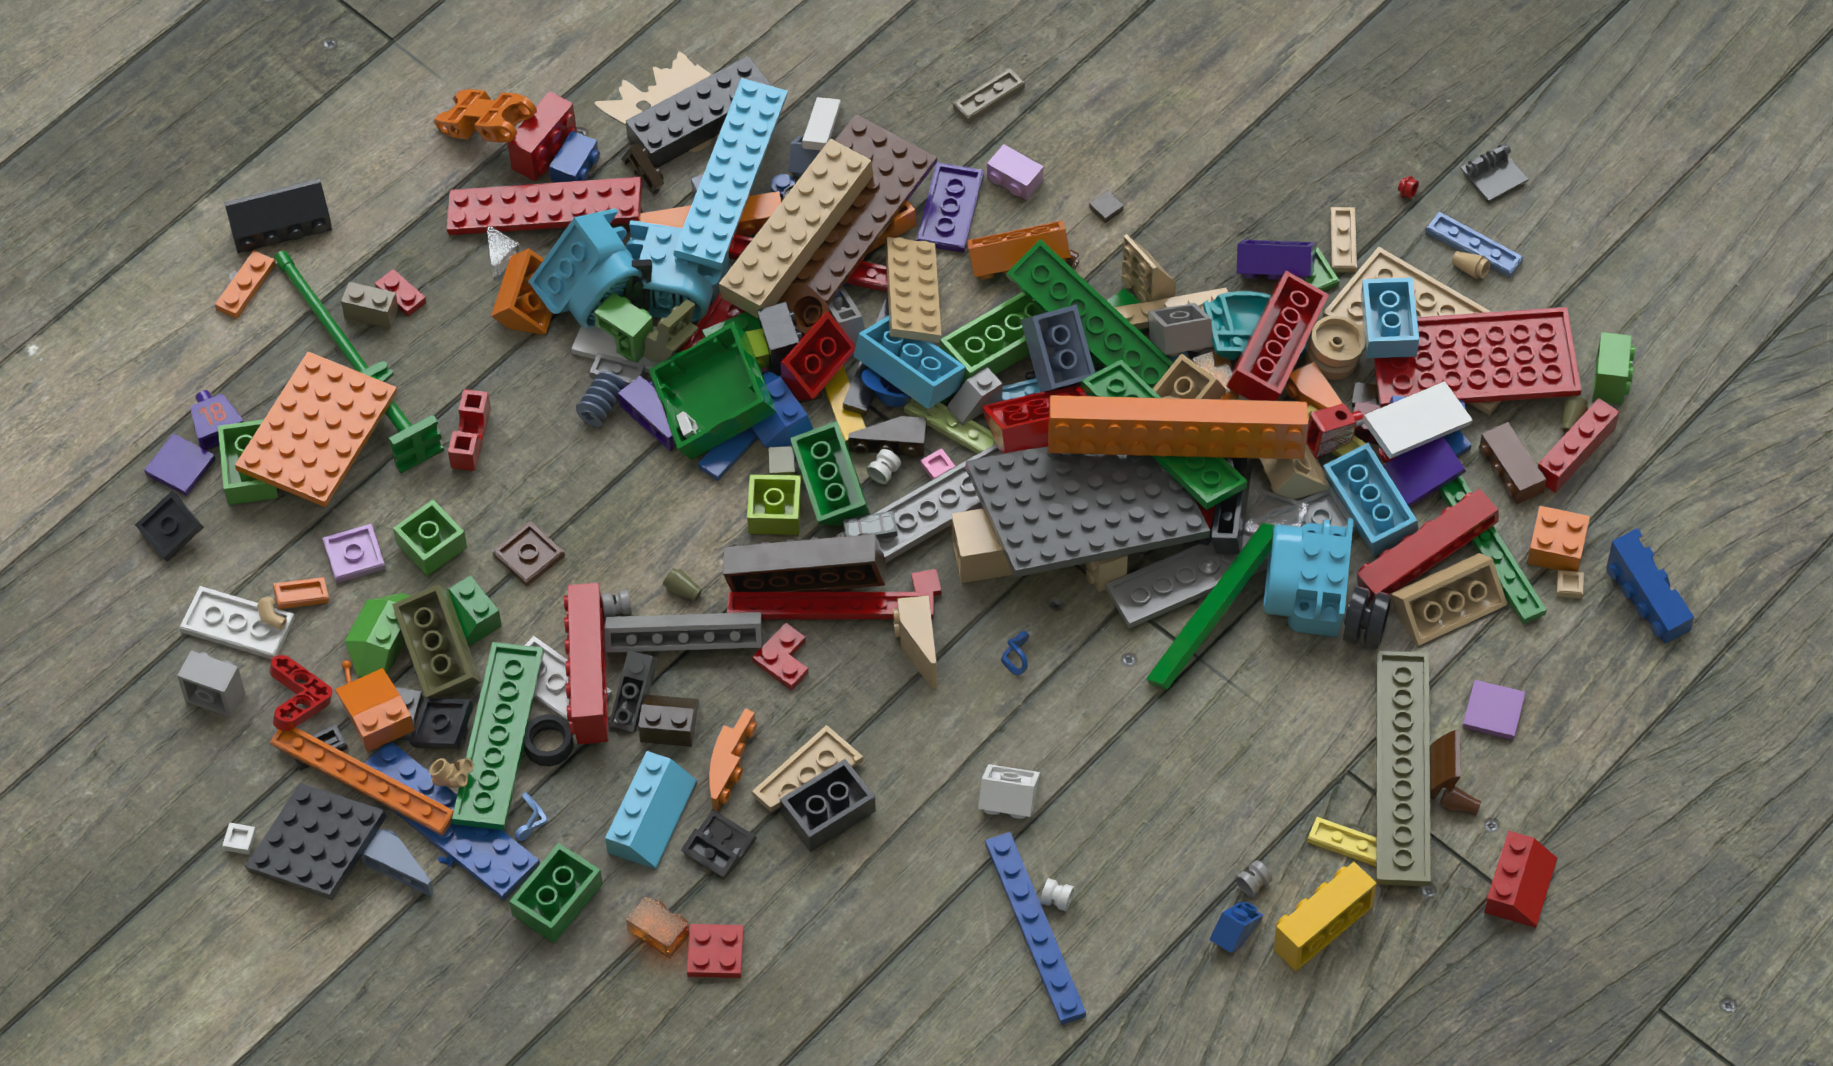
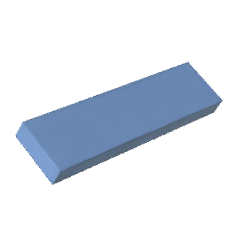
M1438 212L1426 228V234L1460 252L1485 256L1487 260H1490V268L1509 278L1523 262V256L1441 212Z

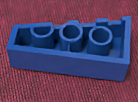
M1636 528L1612 541L1606 570L1610 578L1616 580L1621 586L1624 596L1627 599H1631L1635 604L1638 614L1649 622L1655 636L1660 637L1666 644L1691 631L1694 616L1677 589H1670L1667 573L1664 569L1658 570L1652 558L1655 554L1650 547L1644 548L1639 540L1643 535Z

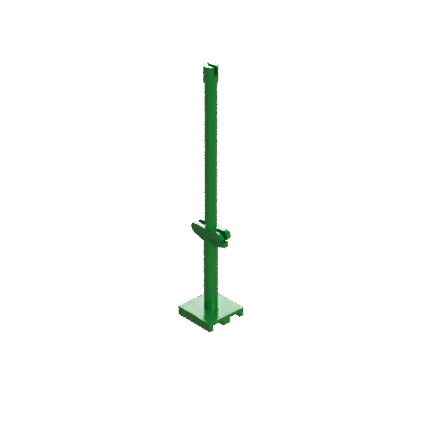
M279 251L276 253L274 259L277 265L288 276L353 368L380 381H388L394 375L392 369H388L387 362L381 361L368 367L297 270L287 252ZM392 400L385 414L399 432L389 437L395 466L401 474L443 452L444 447L440 443L442 439L441 433L437 429L438 421L434 415L412 425L396 402Z

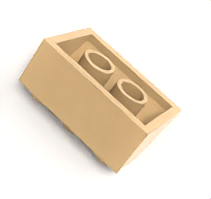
M1307 445L1305 447L1304 459L1260 458L1263 471L1272 484L1271 489L1278 496H1285L1294 500L1327 491L1330 488L1318 459H1315Z

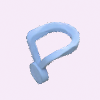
M527 792L522 794V796L534 812L527 824L521 826L515 832V836L519 841L526 840L532 834L533 829L548 822V818L543 810ZM538 815H540L542 819L535 822Z

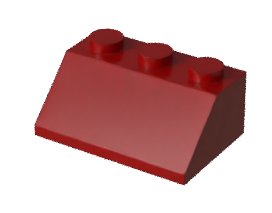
M828 311L819 318L781 362L782 380L797 401L814 399L855 351L856 345Z
M1508 830L1487 897L1484 913L1536 928L1557 857L1535 838Z

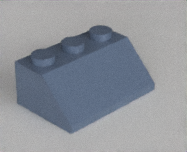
M1077 304L1021 320L1040 392L1081 382V380L1095 373Z

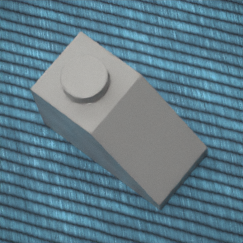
M986 367L966 380L947 406V409L963 426L983 413L982 405L1002 401V383Z

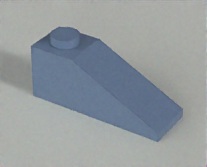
M379 828L361 856L362 864L431 897L433 894L431 880L399 837L391 830L385 829L384 831Z

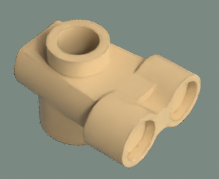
M440 758L431 765L429 774L432 776V782L435 786H447L449 788L464 787L468 782L467 775L473 771L474 764L469 758L457 760L453 764L448 763L444 758Z

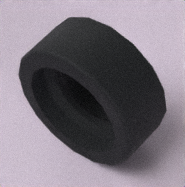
M545 714L537 716L528 723L524 748L526 755L532 762L540 766L550 767L559 765L572 753L574 742L573 736L570 733V725L565 719L557 715ZM556 730L563 735L564 740L561 746L555 750L541 751L534 747L533 738L541 731Z

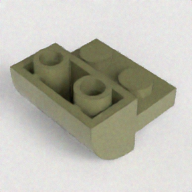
M686 300L680 306L674 307L667 318L660 320L657 329L647 334L644 340V345H646L644 357L653 361L667 360L696 334L699 327L691 323L695 307L694 303Z

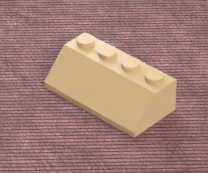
M1480 553L1391 593L1398 618L1418 646L1508 605L1493 559Z

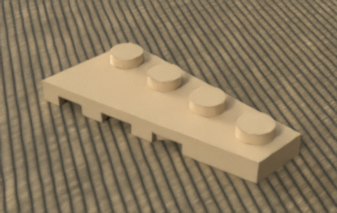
M826 725L752 791V796L772 812L780 808V798L840 761L846 759L853 768L864 762V757Z

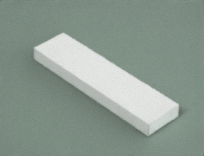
M817 97L802 140V148L820 151L831 138L840 110L841 100Z

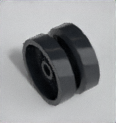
M1356 586L1345 616L1343 641L1353 644L1358 643L1364 629L1366 630L1364 636L1365 646L1379 650L1387 623L1392 594L1379 591L1374 596L1372 606H1369L1371 596L1369 589Z

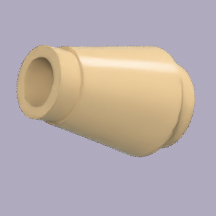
M1457 251L1452 258V265L1475 279H1484L1490 269V260H1487L1483 255Z

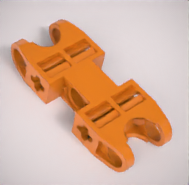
M468 89L458 91L453 97L456 105L449 111L438 114L433 121L443 134L452 138L468 139L474 131H478L484 141L502 143L512 141L517 135L515 126L523 120L532 118L537 109L527 97L520 94L502 92L496 100H491L484 90Z

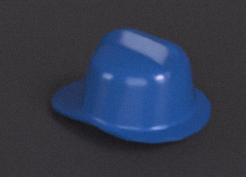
M871 368L863 371L861 375L862 381L868 388L876 392V396L883 404L891 407H901L910 401L911 397Z

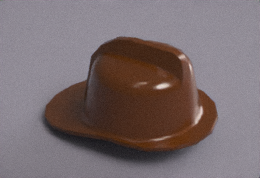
M797 282L791 284L779 301V304L786 302L788 310L794 311L797 321L796 328L804 334L811 329L826 311L829 312L826 301L812 287L805 283Z

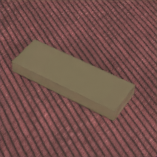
M1009 68L954 102L953 108L969 123L1024 89L1025 82Z

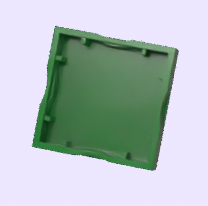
M734 321L703 338L695 346L678 352L649 369L657 394L665 406L667 421L677 448L690 460L697 458L777 413L747 333ZM683 411L692 417L698 426V429L695 430L696 434L688 439L683 436L676 415Z

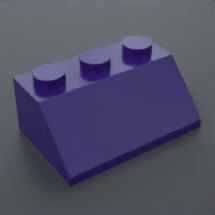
M1243 239L1237 244V273H1243V278H1258V274H1267L1268 279H1281L1284 272L1288 271L1302 280H1307V276H1311L1314 271L1317 242Z

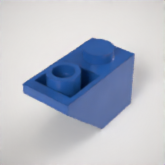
M1239 902L1222 912L1209 940L1233 953L1243 946L1261 921L1263 914L1258 912L1254 905L1248 902Z

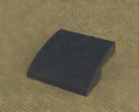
M712 809L698 830L694 829L681 851L725 878L745 856L757 837Z

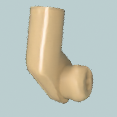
M269 596L261 598L257 604L260 620L274 628L283 630L287 619L274 613V599Z

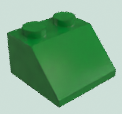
M471 575L448 589L468 646L473 645L502 626L499 610Z

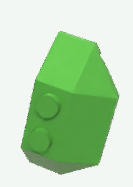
M399 593L366 601L345 639V645L358 678L381 668L388 675L405 644V639L392 604L408 598L410 595Z

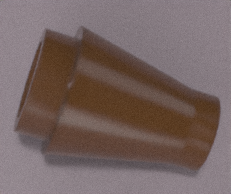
M1456 786L1453 789L1445 788L1440 802V806L1445 807V810L1477 815L1481 800L1472 797Z

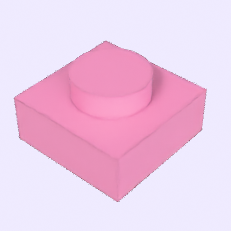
M942 448L921 460V467L932 480L956 467Z

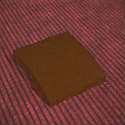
M1453 730L1441 736L1430 745V799L1435 800L1442 788L1453 789L1461 777L1460 730Z

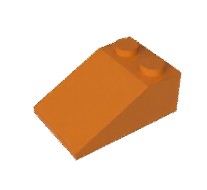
M383 668L335 689L367 752L415 731L412 717L401 695Z

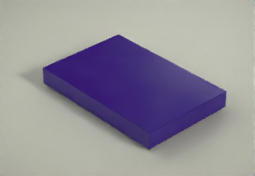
M1444 437L1402 453L1383 465L1409 508L1466 472Z

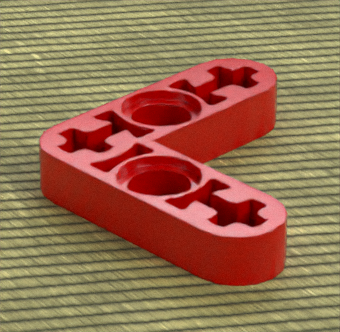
M277 655L272 658L269 670L270 675L297 694L277 707L274 712L273 725L279 730L290 731L326 708L331 702L333 691L328 684L290 657ZM302 679L305 680L307 683L301 684L297 683L295 680ZM303 704L308 706L309 708L301 709L296 705Z

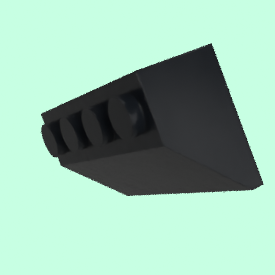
M320 178L224 202L237 254L333 230Z

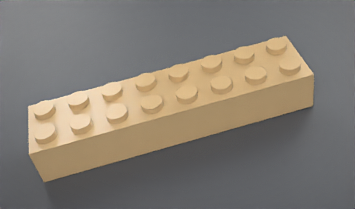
M830 138L720 281L719 286L722 299L757 318V310L775 305L873 177L871 160Z

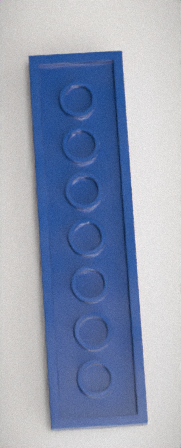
M394 743L384 744L365 762L368 766L454 810L457 794L447 786H435L429 771ZM392 810L502 900L510 895L540 865L539 859L502 830L456 825L452 822L445 834L441 836Z

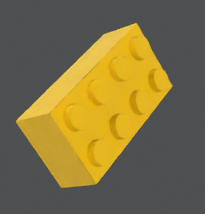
M1355 862L1348 867H1341L1329 883H1322L1311 898L1303 899L1296 906L1293 913L1289 916L1286 914L1278 920L1274 937V951L1291 968L1298 971L1373 908L1377 883Z

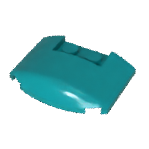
M1235 291L1219 294L1215 300L1211 302L1206 300L1202 304L1204 312L1212 319V342L1216 354L1235 361L1236 357L1241 356L1271 295L1251 291ZM1306 344L1298 358L1305 356Z

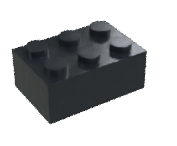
M844 759L780 798L781 815L811 852L876 812L874 794L848 761Z

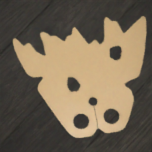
M679 51L677 59L673 60L672 69L653 67L656 86H648V92H642L628 81L622 80V86L619 87L622 100L596 101L595 105L606 114L626 124V120L643 112L636 107L637 103L647 101L652 107L712 74L698 64L694 66L687 56ZM711 139L689 151L698 152L711 144Z

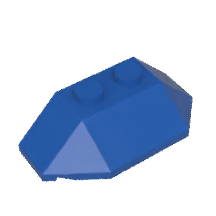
M765 371L762 375L777 413L750 428L764 448L792 446L790 438L813 430L807 413L782 378L769 371Z

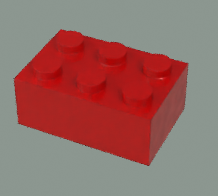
M551 91L536 106L537 112L528 120H524L516 129V137L512 141L507 142L511 169L533 181H536L540 175H544L547 172L549 165L570 132L577 133L573 103Z

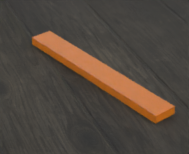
M298 728L290 731L278 729L270 741L271 746L441 836L445 834L452 823L454 810Z

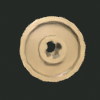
M1333 315L1322 318L1313 327L1305 348L1307 365L1315 362L1326 379L1339 380L1347 378L1355 371L1360 356L1363 353L1365 347L1364 333L1354 321L1346 317Z

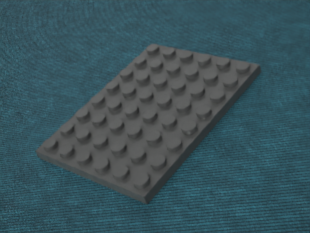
M1048 447L966 461L965 469L1014 577L1209 538L1210 529L1194 497L1150 455L1048 453Z

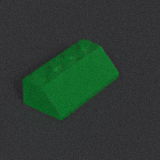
M838 421L790 438L819 524L844 526L843 519L871 514Z

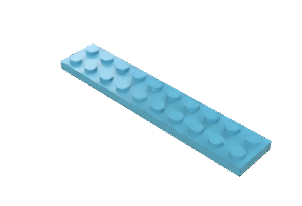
M741 78L675 246L674 257L717 269L722 268L787 98V90Z

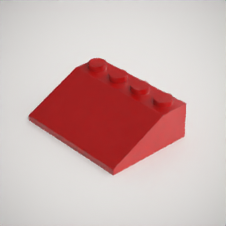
M1078 384L982 405V411L998 449L1004 454L1048 447L1050 395H1088Z

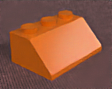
M528 248L510 256L491 317L509 329L544 335L547 332L552 312L546 307L528 282L544 259Z

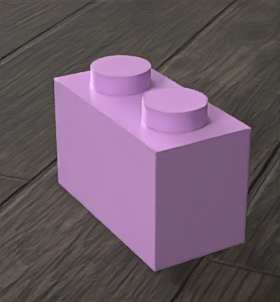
M1004 144L987 163V178L992 183L1001 185L1013 195L1020 196L1026 200L1043 182L1044 166Z

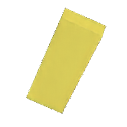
M1316 817L1307 843L1376 866V837Z

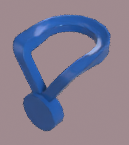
M1022 631L1015 638L1008 640L1007 643L1010 647L1001 657V662L1005 667L1016 675L1023 674L1028 667L1027 658L1019 648L1030 636L1026 631ZM1013 650L1022 661L1021 668L1014 666L1007 657Z

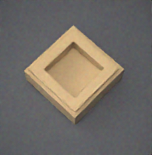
M1558 570L1556 597L1582 599L1584 572Z

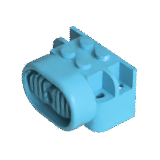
M616 208L574 217L528 281L552 313L557 314L570 311L580 326L584 328L596 327L594 312L612 293L622 297L621 294L625 289L626 281L629 279L627 277L638 276L641 278L642 276L641 270L631 266V260L634 259L622 242L627 231L623 227L612 228L610 225L618 213Z
M631 220V239L627 242L626 248L634 260L651 259L652 262L651 282L646 284V279L642 280L644 285L642 289H651L649 306L651 317L667 318L674 307L680 306L683 302L689 300L695 304L691 322L704 318L709 307L721 292L720 281L730 270L729 253H727L721 269L674 257V249L682 228Z
M1348 518L1346 527L1329 525L1330 520L1324 519L1323 524L1307 523L1302 527L1276 524L1272 530V550L1268 555L1264 612L1271 615L1287 616L1288 624L1294 631L1338 637L1345 614L1353 519Z

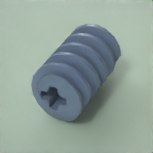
M599 372L596 375V379L592 381L591 387L582 396L581 402L576 405V412L579 417L590 426L600 427L602 425L600 420L607 418L606 413L611 412V405L617 403L618 393L627 386L626 383L619 376L611 372Z

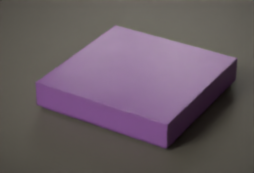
M1474 680L1463 728L1514 740L1526 692Z

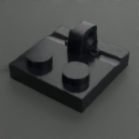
M173 491L135 524L165 561L171 559L204 528Z
M424 698L414 726L415 731L412 732L409 743L415 748L459 749L462 738L466 739L469 731L467 724L474 704L470 699Z

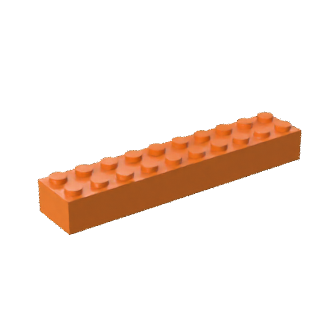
M1050 395L1048 453L1304 459L1308 431L1307 402Z

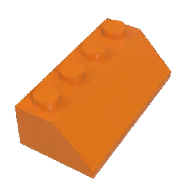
M1063 220L967 240L974 277L988 279L994 277V273L1004 272L1006 274L1039 239L1066 262V258H1071Z

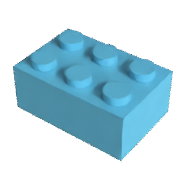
M1413 277L1362 279L1361 306L1367 358L1416 357L1419 333Z

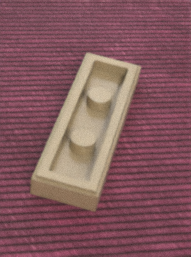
M1331 207L1332 270L1334 272L1356 273L1355 207Z

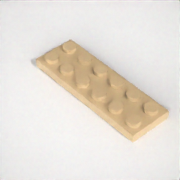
M887 237L885 250L890 336L939 343L941 339L935 243L907 240L900 237Z

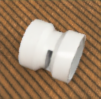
M882 449L876 456L877 460L871 462L866 470L874 481L879 484H887L891 479V473L896 472L901 466V461L893 452Z
M1048 878L1042 891L1040 903L1047 906L1054 904L1059 910L1066 912L1074 894V886L1068 884L1058 885L1056 880Z

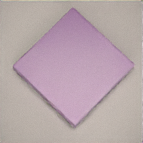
M372 524L323 537L336 584L386 569Z

